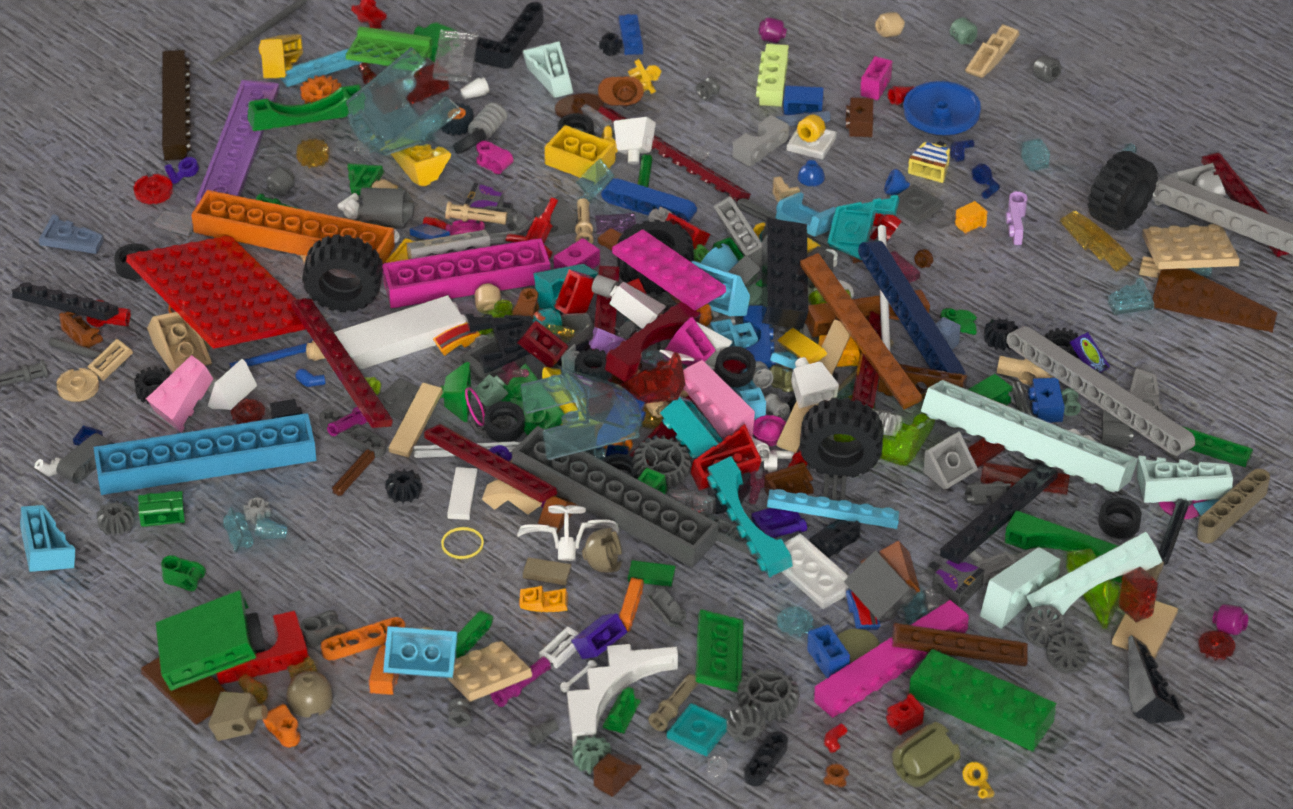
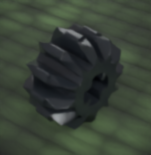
M999 317L997 320L991 319L984 329L985 342L988 343V347H995V350L1002 349L1005 351L1006 348L1011 349L1007 344V335L1017 330L1018 326L1015 325L1014 321H1008L1007 318L1004 320Z
M405 468L403 471L395 470L394 474H389L385 483L388 498L393 499L394 503L401 501L402 504L406 501L412 503L413 499H419V495L422 493V483L419 474H415L413 470L406 471Z

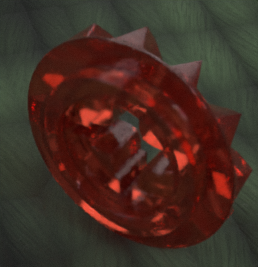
M254 399L241 400L231 409L232 420H236L237 424L261 421L262 416L265 415L263 404Z
M1209 631L1204 633L1199 639L1200 653H1205L1206 658L1213 657L1215 661L1221 658L1225 661L1227 657H1232L1235 651V641L1224 632ZM1220 644H1221V647H1220V648H1219V647H1217L1216 649L1213 648V646L1216 647L1217 645H1220Z

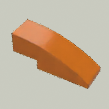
M381 645L370 674V693L393 695L399 674L383 673L386 645Z

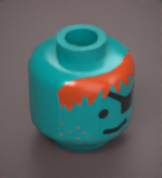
M553 308L537 311L533 315V323L535 320L553 334L559 332L560 327H562L561 316Z

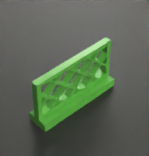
M359 26L357 37L345 54L346 60L418 71L426 57H430L432 54V37Z

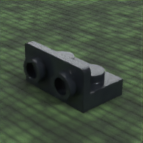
M838 519L812 536L810 542L829 558L860 538V523L855 521L850 524L846 520Z

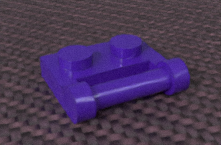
M768 508L751 513V520L754 525L771 538H777L798 531L799 533L807 531L806 521L801 518L798 512Z

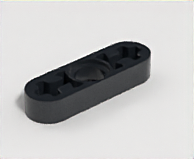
M775 731L770 733L744 769V780L748 785L757 787L766 781L787 751L788 737L786 734ZM762 756H770L772 760L764 762L760 758Z

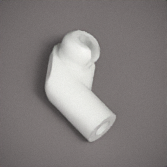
M55 458L56 461L52 460L51 464L39 459L35 463V469L48 477L56 475V468L61 458Z

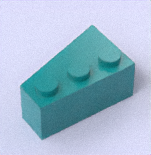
M585 264L534 273L539 307L543 310L553 308L555 311L561 312L554 308L569 269L587 274L594 279L598 272Z

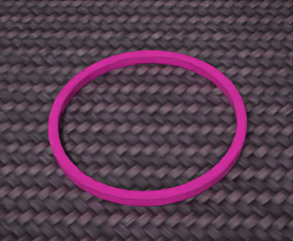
M468 387L465 390V397L469 410L475 421L480 426H483L485 412L476 392L471 387ZM468 390L474 394L480 405L483 423L477 419L471 408Z

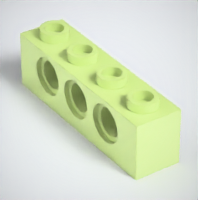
M766 44L765 51L761 52L758 86L756 89V97H760L759 105L782 107L789 45Z

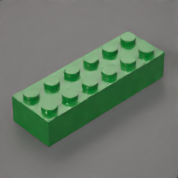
M931 649L910 678L909 694H912L917 701L1032 752L1054 722L1055 702L934 649Z

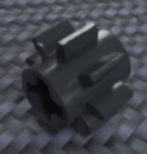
M607 33L601 37L599 49H603V54L615 56L617 53H620L622 40H619L617 34Z

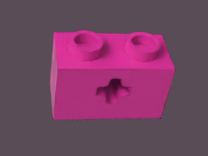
M874 56L861 78L860 96L874 98L875 100L880 99L891 80L892 60Z

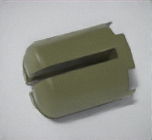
M934 722L925 726L897 745L893 750V766L898 776L907 784L913 787L924 786L960 759L958 744L953 745L950 738L946 735L949 730L942 724Z

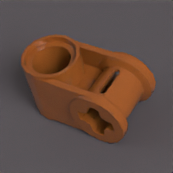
M532 288L522 290L512 315L531 316L533 320L534 313L539 311L537 303L538 292Z

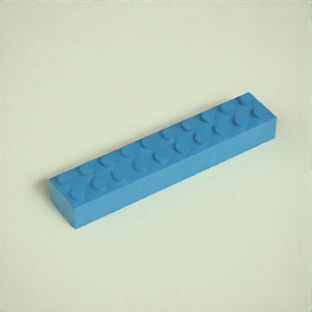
M308 413L93 447L101 495L316 461L315 442Z

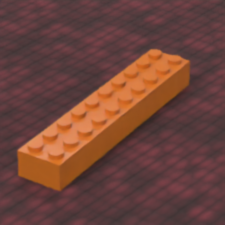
M210 190L205 192L191 214L194 233L217 238L231 236L240 243L307 256L308 250L314 243L319 240L322 241L324 237L330 236L331 238L337 234H340V236L352 235V238L356 239L358 237L364 243L368 242L373 247L372 250L375 249L378 252L383 264L386 263L395 248L394 228Z

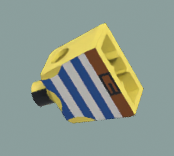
M937 141L936 144L924 142L910 156L908 174L943 183L949 166L950 149L942 141Z

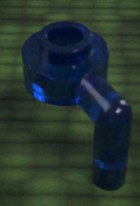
M974 140L953 142L950 147L951 159H955V162L964 161V149L973 148Z
M980 163L972 169V177L977 183H987L990 186L982 193L984 199H988L1000 189V185L992 178V171L986 164Z

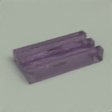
M635 213L595 216L597 234H603L610 228L617 232H625L628 228L631 229L636 224Z

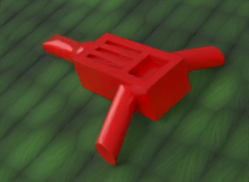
M551 197L544 213L539 218H534L526 236L508 234L506 241L521 242L542 238L544 244L552 228L550 224L551 215L558 200ZM544 244L548 259H550L552 251Z

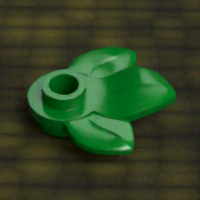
M952 308L942 310L940 318L945 317L961 325L960 332L976 335L977 328L974 321L977 317L972 312L963 309L954 310Z

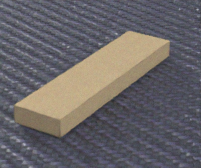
M426 383L421 384L389 446L390 453L410 457L413 446L416 445L443 393L441 387Z

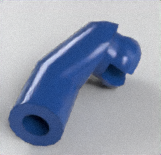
M299 369L295 374L296 379L305 387L326 385L324 374L313 376L305 369Z

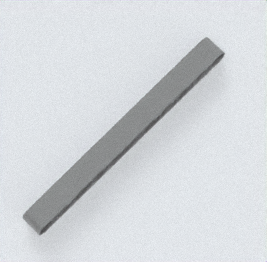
M1023 326L1007 335V344L1012 350L1172 455L1178 456L1194 447L1195 438L1190 431L1030 327Z

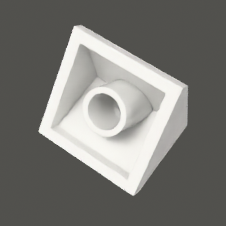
M243 359L215 382L208 407L231 410L257 386Z

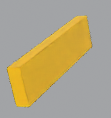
M791 328L777 339L783 348L798 358L805 357L809 364L820 361L827 354L824 348L795 328Z

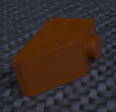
M608 753L594 767V787L614 797L641 769V765L623 754Z

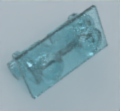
M230 507L227 515L224 516L223 526L228 533L229 542L232 544L234 552L237 553L239 547H252L254 539L250 530H248L245 516L240 512L234 513L233 507Z
M920 588V592L913 595V600L904 606L906 622L909 625L929 614L926 605L923 604L926 597L922 588Z

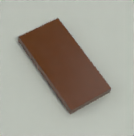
M159 657L140 668L141 674L195 725L213 714L220 693L227 692L211 676L170 691L161 675Z

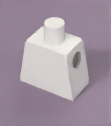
M648 117L614 121L617 150L628 155V164H639L640 154L651 151L656 122Z
M805 357L799 358L795 362L797 368L793 369L791 383L799 408L818 404L823 400L829 401L831 398L837 397L839 384L822 362L809 364Z

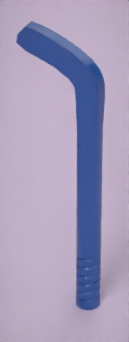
M307 343L243 360L249 367L306 352ZM239 361L229 363L230 369Z

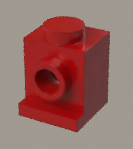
M909 694L907 699L888 707L887 723L901 735L923 724L924 708L912 694Z

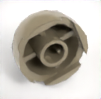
M604 528L589 535L585 547L582 549L584 560H587L592 569L601 573L617 572L621 567L622 561L617 562L618 555L622 554L621 544L616 531L611 532L613 528Z
M304 671L292 678L287 687V703L290 710L302 717H311V714L319 713V715L324 714L333 703L332 687L328 679L319 672Z

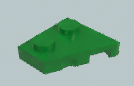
M348 164L351 194L361 195V188H371L374 182L379 181L383 175V166Z

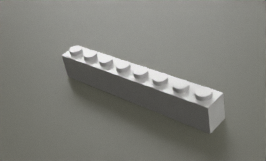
M1171 176L1159 183L1155 201L1293 254L1292 223Z

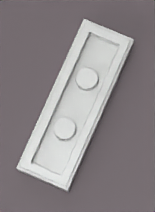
M456 467L447 513L448 519L470 520L478 475L477 468Z

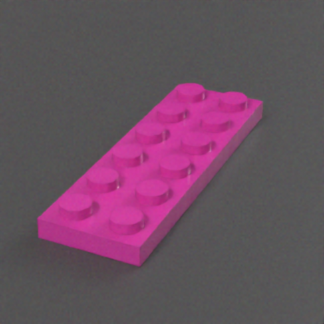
M645 230L637 232L612 247V253L687 304L693 310L699 309L726 292L724 284Z

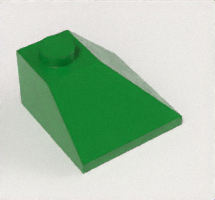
M465 362L447 375L445 385H441L443 393L440 398H444V407L463 422H468L469 416L465 390L471 387L470 362ZM468 390L469 402H471L472 394L470 390Z

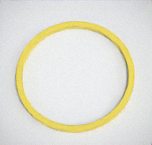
M459 527L448 531L443 536L441 545L443 551L448 556L457 559H467L477 555L482 550L484 540L482 535L475 529ZM468 530L480 537L481 546L473 554L457 556L445 549L444 540L455 531Z

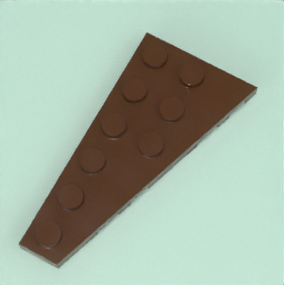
M1187 268L1161 269L1151 301V307L1272 333L1278 313Z

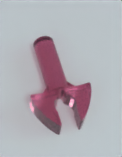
M511 362L502 367L505 373L498 374V377L508 385L512 378L528 377L529 371L527 369H518L519 366L515 362Z
M756 470L750 473L752 489L748 501L752 505L757 503L760 489L764 488L766 475L763 472V477L756 481Z

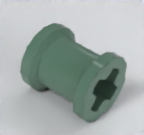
M1066 388L1061 391L1064 402V414L1066 416H1075L1081 409V404L1077 400L1078 392L1072 388Z

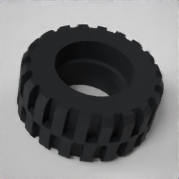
M1121 151L1113 155V158H1110L1107 164L1101 168L1090 189L1091 193L1088 196L1090 215L1115 230L1127 229L1130 225H1133L1148 207V203L1151 201L1153 192L1156 189L1158 172L1155 165L1131 151Z
M647 220L643 221L642 224L637 223L631 229L628 228L618 239V243L637 232L645 230L690 262L694 261L692 238L684 228L682 229L676 223L673 225L670 221L665 220V222H661L660 220H654L649 222ZM617 257V266L620 267L619 276L622 281L628 283L639 278L646 294H651V292L662 294V292L666 291Z
M337 234L331 238L330 236L322 238V241H317L308 250L305 259L302 283L306 293L309 294L313 301H318V305L326 306L332 311L335 309L340 310V312H346V310L353 312L357 311L358 308L363 309L368 306V303L370 304L375 300L380 291L383 274L382 259L375 249L372 250L373 247L368 242L364 243L358 237L356 239L352 238V235L340 236V234ZM345 269L353 272L357 277L341 278L333 275L329 270Z
M836 397L831 398L830 401L823 400L819 402L818 406L814 405L804 415L801 424L800 451L802 452L803 459L812 469L816 468V471L822 475L823 473L829 474L831 478H833V475H838L840 478H842V475L854 478L858 477L860 473L865 474L869 471V468L872 469L877 464L882 455L883 424L879 419V415L872 411L870 406L867 404L863 405L861 401L856 399L852 401L850 398L843 397V399H838ZM834 434H845L856 438V440L837 442L827 437Z

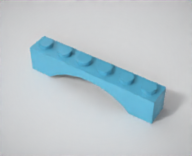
M731 319L710 323L711 330L732 341L730 346L740 347ZM752 380L742 387H730L755 411L754 420L766 415V400L760 387H757Z

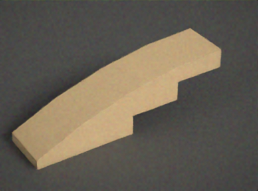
M1002 24L998 32L992 34L987 43L983 42L965 69V72L980 78L987 75L1014 44L1019 36V30Z

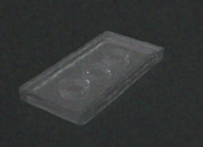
M450 30L440 31L433 79L471 82L478 33Z

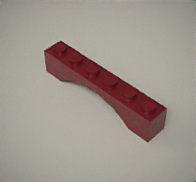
M682 301L670 307L666 313L659 315L652 323L646 324L642 330L635 332L628 340L622 341L614 350L611 349L606 355L605 370L626 382L637 374L643 351L657 342L672 339L690 317H693L699 323L701 313L693 310Z

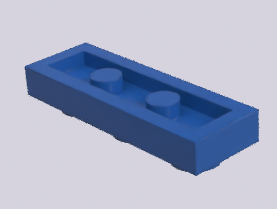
M637 14L620 15L619 25L624 54H643Z

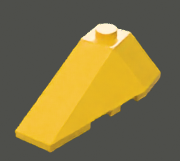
M406 139L385 144L388 152L408 177L419 186H427L432 181L437 180L451 157V153L443 147L438 146L436 149H432L429 144L418 146V142Z

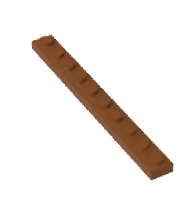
M814 254L800 261L804 272L903 410L921 402L922 395L820 254Z

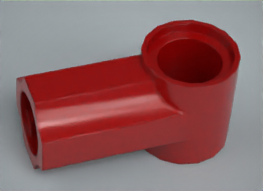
M118 308L119 314L106 321L87 317L86 320L94 327H101L104 323L128 326L131 311L126 308Z

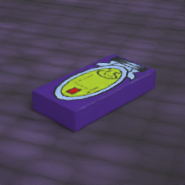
M1088 332L1070 342L1083 363L1099 373L1110 368Z

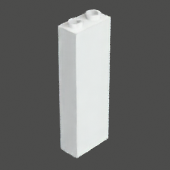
M447 295L334 333L358 369L361 370L436 345L433 338L452 327L466 323V317L460 314L457 304L452 302Z

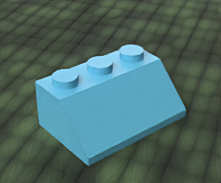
M692 261L697 267L726 286L724 294L707 303L710 305L711 310L728 316H747L750 294L741 277Z
M388 626L383 673L453 678L458 640L457 632Z

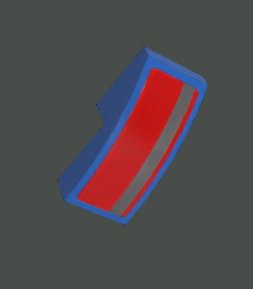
M847 590L846 596L849 613L854 615L856 629L878 630L880 627L879 620L852 590Z

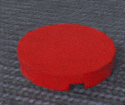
M153 174V177L146 175L138 179L134 184V196L142 203H162L173 194L172 181L164 175Z

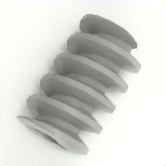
M496 103L487 104L469 124V134L471 135L483 129L487 136L484 141H488L499 126L503 124V121L506 120V110Z

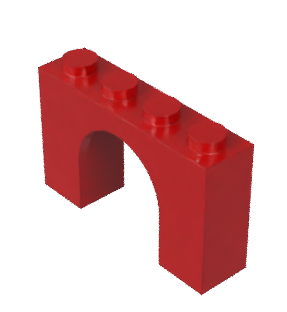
M295 611L273 615L274 632L277 638L275 645L267 651L256 653V658L216 673L218 683L222 685L309 665L307 647Z

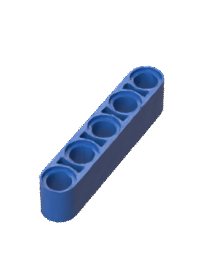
M618 178L611 179L601 193L603 200L609 204L648 216L653 209L659 210L662 207L690 222L697 212L696 205L690 200Z

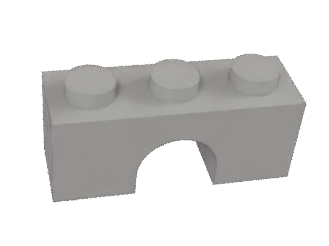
M770 115L758 124V137L745 133L733 141V158L751 167L788 140L789 124Z

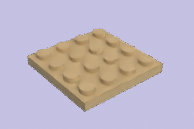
M1210 224L1203 227L1198 225H1190L1189 227L1170 226L1169 228L1150 227L1149 229H1143L1142 237L1158 269L1239 266L1240 258L1223 227Z

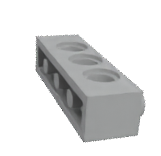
M731 196L713 206L720 221L743 256L747 255L758 267H761L762 243Z
M485 230L406 243L408 260L426 257L430 253H434V255L446 254L448 250H453V252L465 251L469 246H473V249L491 246L490 236Z

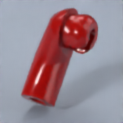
M424 217L423 224L426 223L444 230L447 226V223L439 218Z

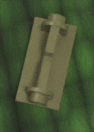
M778 365L771 366L769 370L773 374L772 387L780 388L783 392L794 391L791 383L793 371L783 369Z

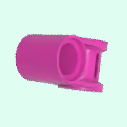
M481 141L476 146L478 152L477 164L495 174H501L514 161L509 151L489 141Z

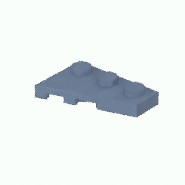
M54 214L39 238V244L42 246L93 254L98 253L104 242L103 235L85 227L78 228L71 221L67 220L64 222L59 220V216Z

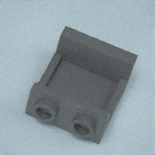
M587 313L563 314L561 319L564 327L554 335L569 346L568 350L574 344L578 345L593 333L592 319Z
M875 550L844 582L873 615L885 623L893 620L898 614L897 611L903 605H908L913 600V595L917 591L889 564L888 559L883 553Z

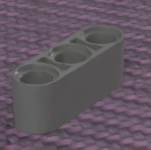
M98 433L93 434L61 459L56 468L57 474L74 484L81 482L97 469L93 447L115 443Z

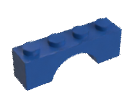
M762 305L748 306L747 316H743V323H751L758 337V342L746 347V349L754 356L755 361H762L770 369L771 366L776 365V362L770 360L771 354L775 350L774 341H770L773 340V327L769 328V326H772L771 324L762 323Z

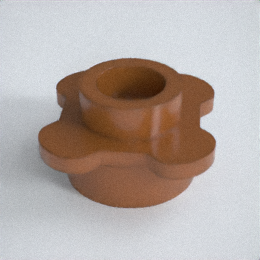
M840 764L828 766L826 768L827 775L823 778V782L826 785L846 786L847 782L845 779L849 775V771Z

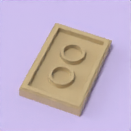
M1135 594L1112 639V645L1128 650V637L1133 635L1147 645L1155 659L1177 616L1178 608Z

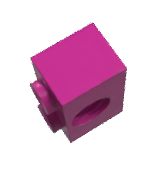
M582 238L554 256V269L585 264L594 269L600 265V249Z

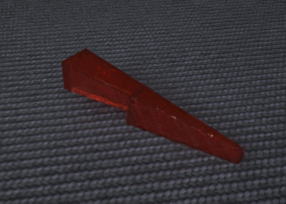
M675 352L667 362L661 360L657 362L658 367L652 370L645 369L626 382H622L621 388L617 390L611 388L610 408L614 406L621 393L643 401L645 404L678 400L686 384L680 355Z

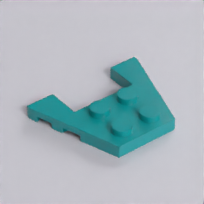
M893 195L891 198L883 200L881 198L873 199V202L863 204L858 202L837 206L827 242L828 245L862 260L859 256L858 248L862 242L869 241L875 214L896 215L900 200L899 196Z

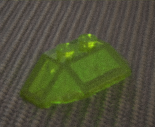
M1091 548L1067 552L1065 568L1070 573L1098 558V556ZM1112 578L1096 585L1082 595L1103 629L1109 626L1118 608L1119 597H1121L1120 586L1115 584Z

